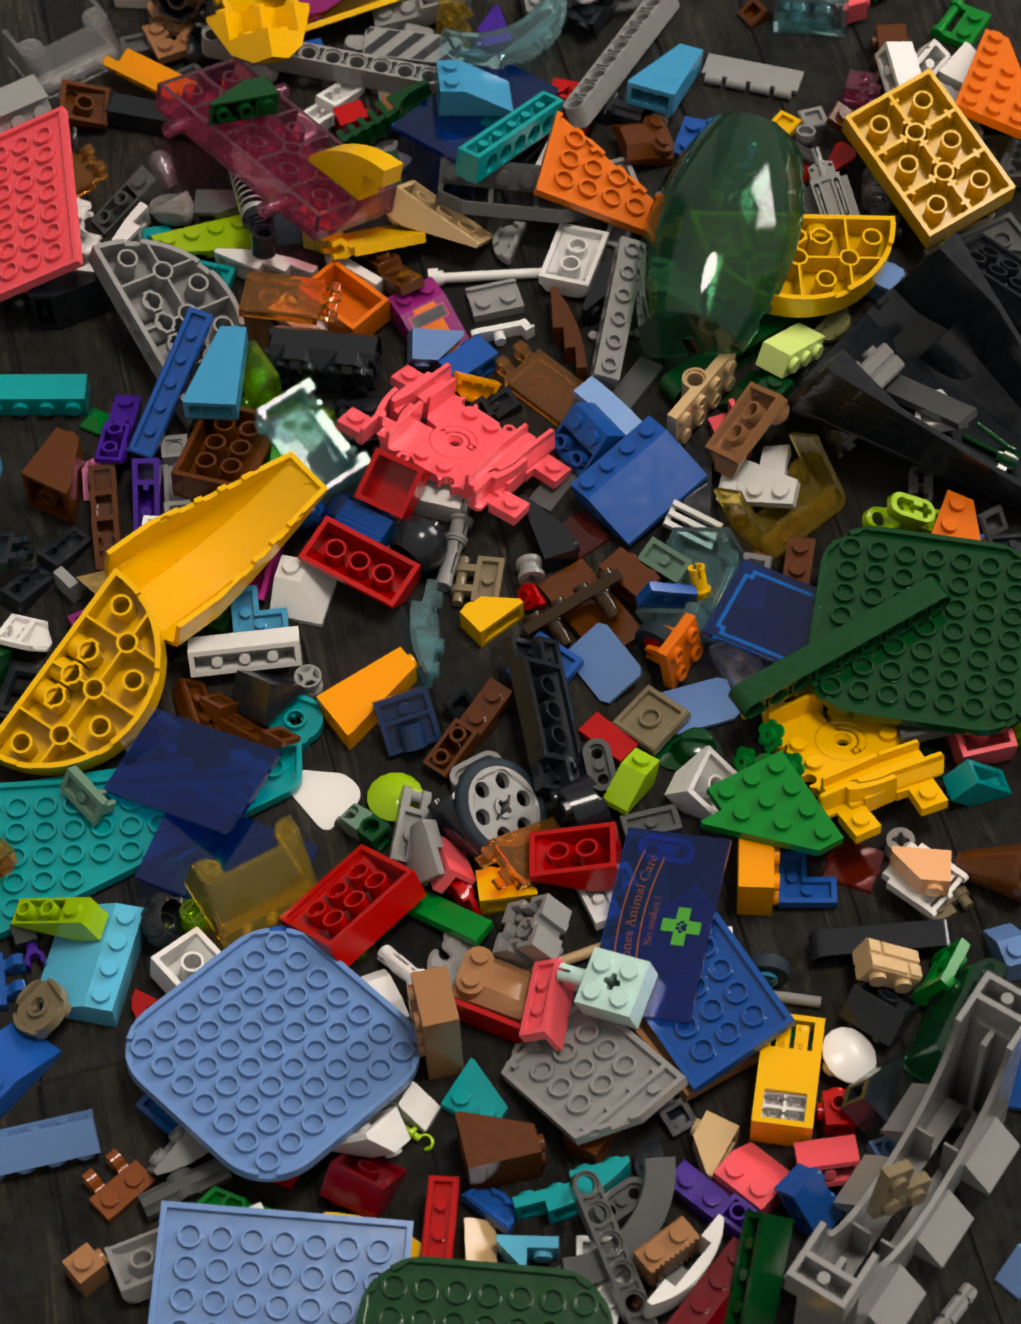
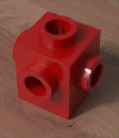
M834 1087L827 1091H822L821 1102L816 1103L817 1121H822L824 1137L855 1134L857 1125L841 1109L846 1092L844 1088Z

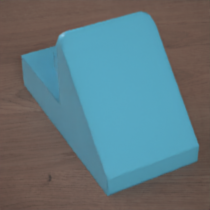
M496 1235L497 1253L508 1264L528 1265V1259L538 1263H549L552 1260H559V1236Z

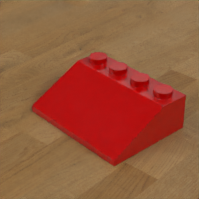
M360 844L278 919L287 928L305 933L336 961L341 960L349 967L369 947L373 946L381 936L395 926L403 916L416 907L427 894L413 869Z

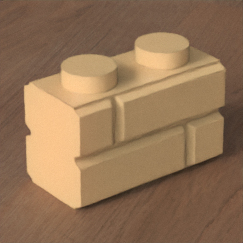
M871 938L864 939L853 950L852 956L854 965H856V980L867 982L873 987L883 986L894 989L897 993H908L923 977L921 966H919L918 951Z

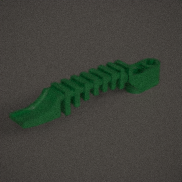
M427 79L409 85L386 97L393 107L391 110H388L380 99L374 102L380 116H377L370 108L366 111L369 122H366L362 116L357 118L356 120L360 127L355 128L350 123L346 126L349 131L346 135L341 129L337 130L335 133L338 139L335 141L327 134L324 136L327 144L325 146H322L317 138L311 140L312 146L309 148L281 144L260 156L258 160L266 189L277 187L306 168L312 169L315 174L321 172V170L308 161L309 156L342 144L355 143L366 145L370 143L372 145L376 143L377 138L381 137L383 139L387 137L386 133L398 131L397 127L405 125L408 114L414 108L434 98Z

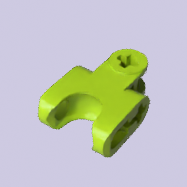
M896 492L887 498V508L873 506L866 510L862 516L863 527L879 526L874 523L873 516L883 520V524L880 527L931 533L939 510L935 509L925 499L903 492Z

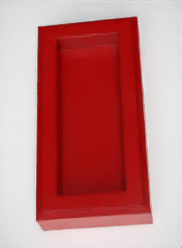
M598 712L578 729L579 736L587 742L594 738L605 740L610 746L613 761L619 766L635 748L639 749L637 741Z

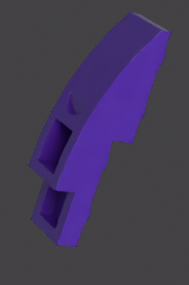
M115 394L108 422H104L94 457L95 462L122 464L128 458L130 453L127 449L137 429L142 407L141 396Z
M683 1160L677 1167L673 1193L689 1205V1211L709 1225L719 1214L723 1216V1234L731 1239L735 1237L740 1240L745 1210L760 1211L735 1192L733 1195L729 1194L687 1161Z

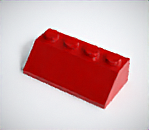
M327 515L298 556V560L391 609L407 601L419 583L421 576V564Z

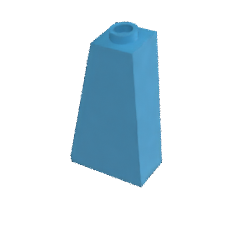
M681 43L629 79L625 103L672 116L701 71L703 49Z
M236 325L219 327L183 397L182 403L185 418L239 419L249 345L247 327Z

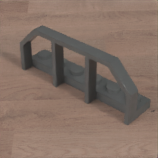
M441 156L437 204L460 214L562 224L589 218L588 215L570 208L562 210L539 207V197L535 195L533 207L493 203L494 188L534 192L541 165L507 162L477 184H474L455 175L457 157ZM444 184L489 188L488 202L463 200L444 192L443 186Z

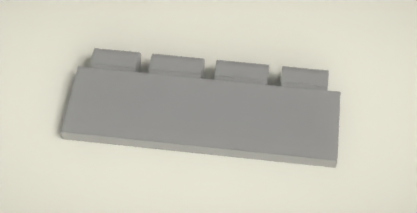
M709 53L701 76H704V83L721 86L723 80H725L726 88L745 91L747 85H750L749 92L769 96L770 91L774 90L773 97L791 100L792 94L797 95L804 71Z

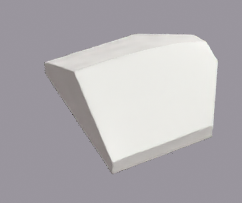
M12 613L0 628V645L27 651L48 652L52 646L48 622Z

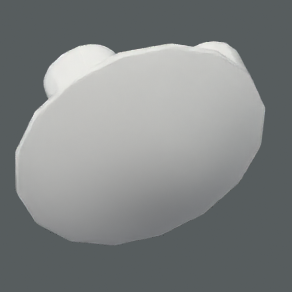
M840 1027L830 1031L825 1036L822 1045L823 1070L828 1076H835L846 1083H854L876 1067L875 1050L871 1042L862 1033L853 1028Z

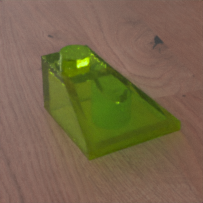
M252 340L248 348L241 405L242 407L273 413L284 408L280 377L257 342Z

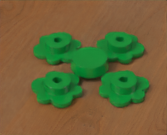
M770 719L768 723H762L759 726L760 737L758 742L760 745H764L767 753H762L755 757L754 749L739 747L736 751V757L732 760L735 770L739 772L773 755L772 752L776 750V747H781L783 744L784 726L777 724L775 719ZM785 753V756L801 777V774L805 772V766L802 764V755L800 753Z

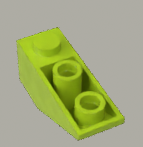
M91 897L20 898L11 925L74 941H100L109 915Z

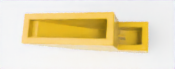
M355 143L342 144L309 156L308 159L310 163L358 200L377 194L379 187L383 188L399 182L404 164L380 149Z

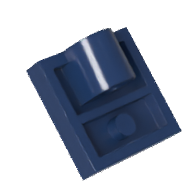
M426 685L371 702L389 757L403 752L422 749L430 743L439 741L442 737Z

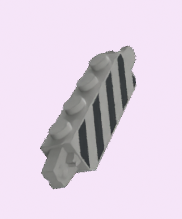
M369 27L365 30V36H353L352 34L347 36L344 41L345 50L431 67H436V60L463 61L479 68L481 51L463 47V41L456 36Z

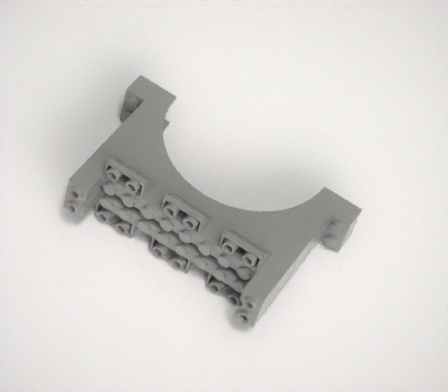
M988 970L986 971L955 1018L949 1041L931 1083H912L889 1117L888 1122L881 1129L882 1134L898 1143L890 1157L864 1155L833 1202V1206L848 1215L834 1229H828L827 1224L820 1221L785 1274L784 1289L797 1296L794 1324L909 1323L926 1296V1292L907 1272L905 1267L915 1254L940 1270L944 1268L974 1220L972 1215L953 1194L962 1180L989 1196L1020 1148V1144L1004 1127L1021 1057L1020 988ZM961 1126L965 1127L953 1146L947 1142L944 1143L939 1168L932 1177L926 1199L920 1205L911 1209L890 1243L884 1239L881 1240L879 1253L873 1252L857 1278H854L867 1255L872 1251L875 1243L894 1216L885 1215L873 1220L866 1212L881 1168L908 1159L915 1168L912 1175L920 1173L924 1170L933 1154L936 1153L937 1148L952 1127L956 1129Z

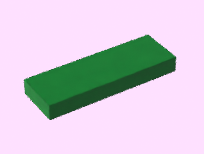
M425 890L427 895L416 907L407 913V915L475 947L479 946L494 928L492 920Z

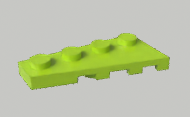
M240 214L151 235V240L166 243L185 250L192 255H204L207 258L215 257L214 251L216 248L251 250L250 236L248 230L242 224Z

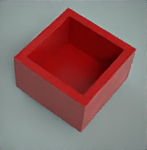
M376 447L354 497L403 520L413 515L431 473L424 468Z

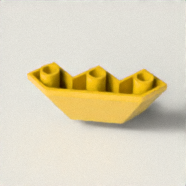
M286 0L284 5L276 8L264 7V4H254L250 6V10L242 13L230 12V9L225 8L216 10L215 15L207 17L206 21L232 56L252 63L268 64L288 59L302 46L310 6L309 3L299 2V0Z

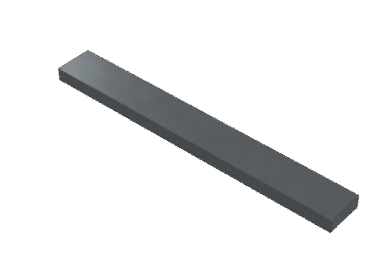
M641 355L612 393L633 411L663 373V366ZM562 458L559 459L560 462L570 467ZM572 469L571 476L555 489L541 482L530 496V499L550 515H553L572 490L570 484L579 475Z

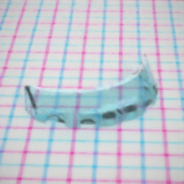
M540 0L534 9L521 20L494 31L472 33L445 28L441 32L440 48L454 61L488 66L490 69H504V65L514 63L524 64L540 56L541 52L550 48L559 37L566 20L567 0Z

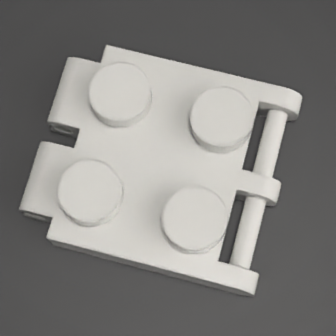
M909 842L908 845L906 846V847L927 848V849H930L928 846H926V845L923 844V843H921L919 846H917V845H915L914 843ZM951 863V882L948 896L941 895L939 898L917 893L890 865L881 876L887 882L886 888L930 919L936 917L937 910L945 901H950L953 897L952 893L961 882L965 883L969 879V876L964 871Z

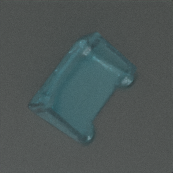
M308 377L257 409L254 425L261 435H266L281 456L292 451L328 487L327 493L323 496L324 498L360 481L371 459L365 451L356 454L357 447L355 445L350 447L338 429H336L322 409L323 402L320 399L316 400L312 392L317 387Z
M674 527L669 539L666 541V545L694 562V569H696L695 563L705 564L707 583L711 586L709 597L703 600L694 599L692 602H687L684 609L637 606L635 613L643 623L645 621H655L663 625L676 627L687 612L696 616L701 642H716L720 636L718 634L721 629L715 626L739 586L745 551L730 527ZM667 578L664 581V583L675 584ZM683 580L681 581V583L684 585H691V581H689L688 584L685 583ZM731 608L721 624V626L723 627L731 611Z

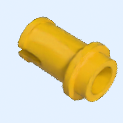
M695 563L696 569L691 564L687 569L691 585H695L698 595L695 599H706L710 596L711 586L707 583L705 564Z

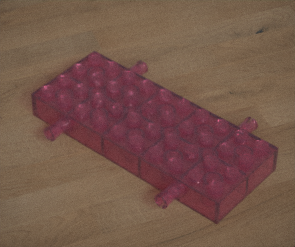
M237 57L157 83L155 109L170 121L162 124L164 136L170 139L183 133L186 134L263 198L266 202L258 204V213L263 219H268L281 213L315 242L393 212L397 190L395 184L383 188L379 187L377 194L358 200L308 161L309 156L344 143L288 99L290 91L284 82L275 85L276 89L280 92L277 114L208 126L207 124L210 103L241 81L260 77Z

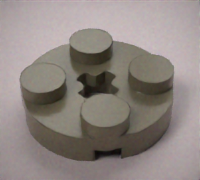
M49 978L45 981L38 979L29 983L17 997L16 1004L19 1005L17 1014L13 1012V1021L16 1027L28 1036L36 1037L40 1040L45 1039L71 1011L67 991L61 984ZM43 1003L44 1006H43V1008L40 1010L39 1006H40V1004Z

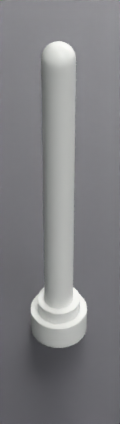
M428 268L427 274L428 278L432 276L439 286H444V283L539 278L542 268L443 273V270H438V268Z

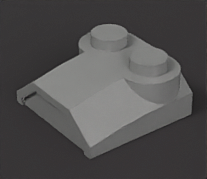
M158 1228L113 1246L104 1247L122 1298L126 1302L139 1303L151 1298Z

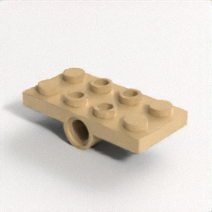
M726 345L706 370L693 367L687 369L682 374L681 399L667 414V431L680 445L687 443L694 428L703 424L711 408L715 409L720 403L722 395L726 391L729 392L735 385L736 378L734 374L737 366L735 348Z

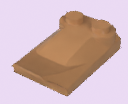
M750 381L705 445V448L709 450L712 456L714 471L733 480L745 459L771 425L783 423L788 418L790 407L787 404L788 400L781 394Z
M472 947L466 952L452 988L454 998L521 1024L532 971L494 958L493 953L485 947Z

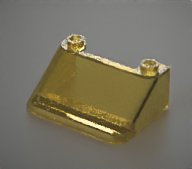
M290 815L280 819L274 827V837L279 846L226 873L223 872L220 864L212 859H201L191 864L184 885L225 948L247 933L263 928H271L275 925L282 926L283 924L278 918L318 883L299 828Z

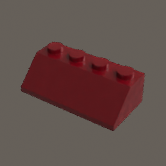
M735 1237L731 1239L666 1324H724L739 1245L738 1239Z

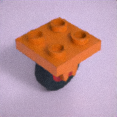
M687 612L676 627L663 625L655 621H645L635 633L637 646L646 654L648 659L660 665L664 686L670 689H675L680 681L685 680L688 670L694 662L700 659L703 653L696 616Z

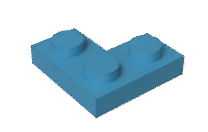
M257 585L247 586L231 603L233 633L289 627L287 607L259 610Z

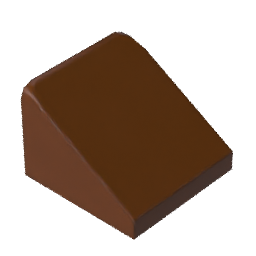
M749 0L737 13L752 29L774 17L759 0Z

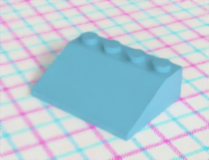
M120 903L98 904L109 915L100 941H74L55 936L47 958V965L44 967L40 980L53 979L65 988L68 994V1002L71 1004L70 1014L66 1018L117 1028L145 939L143 928L140 924L142 919L141 912L144 908ZM43 1003L40 1004V1006H39L40 1010H41V1009L43 1008V1006H44Z

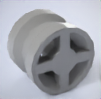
M525 554L516 560V570L520 572L518 574L520 585L535 583L537 586V584L545 580V572L541 569L543 562L539 555Z
M306 664L300 666L295 671V683L304 688L300 695L314 699L322 693V674L318 667Z
M902 827L890 830L886 838V857L890 860L892 846L906 847L909 842L915 844L913 833L907 828Z

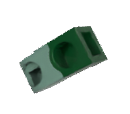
M353 803L337 819L339 826L346 834L379 853H382L391 844L393 834L390 824L357 803Z

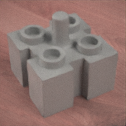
M549 893L532 897L530 903L524 899L508 903L502 919V924L505 925L503 932L497 935L492 950L493 955L500 960L525 969L532 968L536 961L558 958L563 954V948L561 947L563 941L559 937L567 931L572 911Z

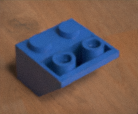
M575 402L555 432L554 451L580 476L623 439L626 434L595 403Z

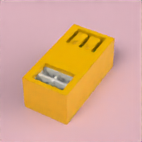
M791 1014L797 1024L760 1049L749 1141L794 1147V1142L812 1139L826 1018Z

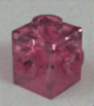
M850 69L845 85L844 105L862 107L880 97L882 85L878 84L879 74Z

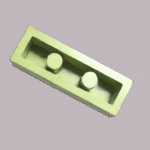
M798 322L763 341L755 365L780 378H784L820 358L824 350L822 343L825 336Z

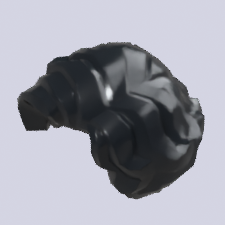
M158 892L147 899L145 908L141 912L142 919L140 924L144 935L148 937V942L153 944L155 948L162 950L188 932L182 930L184 916L181 907L186 902L183 898L175 897L167 892Z

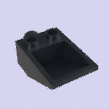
M69 272L29 289V295L26 292H22L11 297L10 300L12 308L18 312H24L31 307L36 330H63L115 310V306L95 272Z

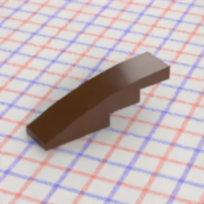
M550 287L553 344L564 343L565 364L576 363L577 384H582L587 380V362L581 334L569 306L557 288Z
M112 463L88 466L96 571L104 570L106 551L122 540L116 464Z

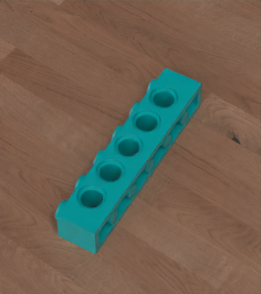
M543 90L458 148L455 175L465 179L467 182L477 184L549 134L556 112H562L564 100Z

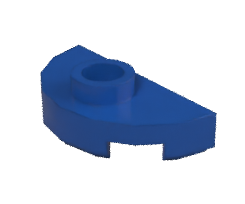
M473 1188L462 1194L461 1201L505 1235L510 1234L514 1228L515 1211L512 1200L505 1193L495 1188H490V1190H476V1188Z

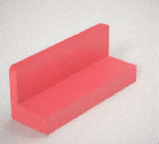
M560 957L534 962L519 1037L524 1043L546 1039L555 1051L563 1050L575 985L557 981V971H563V969L559 968L560 964L564 962Z

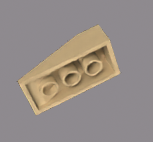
M415 180L396 186L382 210L387 215V219L395 225H401L474 248L493 241L494 235L464 214L437 204V195Z

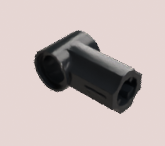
M615 91L596 115V118L603 123H612L614 120L624 123H642L646 117L647 109L625 103L623 97Z

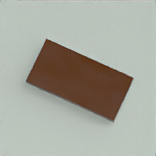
M581 558L537 584V588L546 601L550 603L560 596L567 599L574 594L572 589L586 581L590 585L597 581L598 578ZM610 590L609 593L621 611L620 614L607 621L595 600L591 601V599L562 616V620L578 639L584 636L597 623H602L610 627L627 649L636 644L635 633L640 625Z

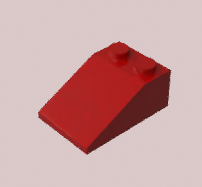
M616 822L529 832L530 881L591 892L622 889L621 841Z

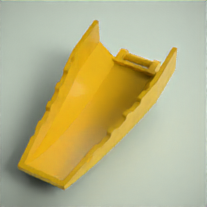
M292 451L260 466L255 471L241 475L240 479L233 483L223 484L217 487L216 491L204 497L194 498L193 502L179 509L176 507L146 522L106 551L104 572L108 578L113 569L116 568L137 586L158 619L165 643L178 647L219 617L293 535L327 493L328 487Z

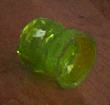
M192 898L183 902L179 911L183 930L189 932L198 926L204 934H207L212 924L208 905L199 898Z

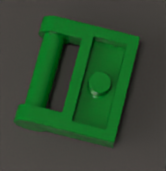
M952 0L949 3V9L940 22L933 26L930 34L934 39L956 48H960L965 42L973 47L991 22L992 14L966 5L963 0ZM957 14L962 16L952 32L946 30Z
M964 938L958 939L934 954L931 959L932 966L921 986L915 989L912 995V1000L916 1004L927 1006L933 995L940 991L946 992L956 982L954 976L966 963L967 957L965 955L971 946Z

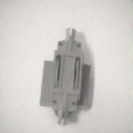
M815 147V150L814 148L810 149L809 152L814 164L807 169L810 179L809 186L798 189L804 214L860 215L847 175L840 176L839 171H835L832 161H823L820 147Z

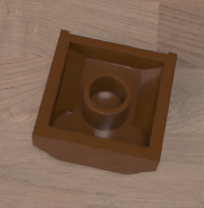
M62 79L57 108L63 105L68 111L70 132L73 127H76L77 130L79 127L107 129L108 123L105 109L109 102L111 88Z
M650 115L646 116L642 123L612 126L611 129L615 134L625 159V165L671 166L674 160V142L666 123L661 117Z

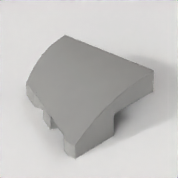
M422 819L409 828L406 866L415 871L423 887L429 885V881L445 875L438 849L444 846L437 822L433 819Z

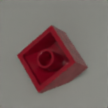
M342 1153L330 1162L319 1195L327 1198L331 1204L345 1207L355 1212L358 1216L377 1218L386 1211L406 1177L408 1170L381 1157L369 1158Z

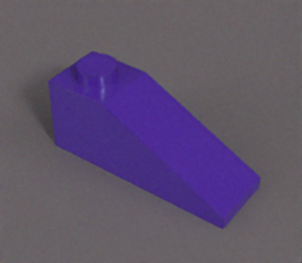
M159 458L132 459L133 532L142 526L143 515H162L163 462Z

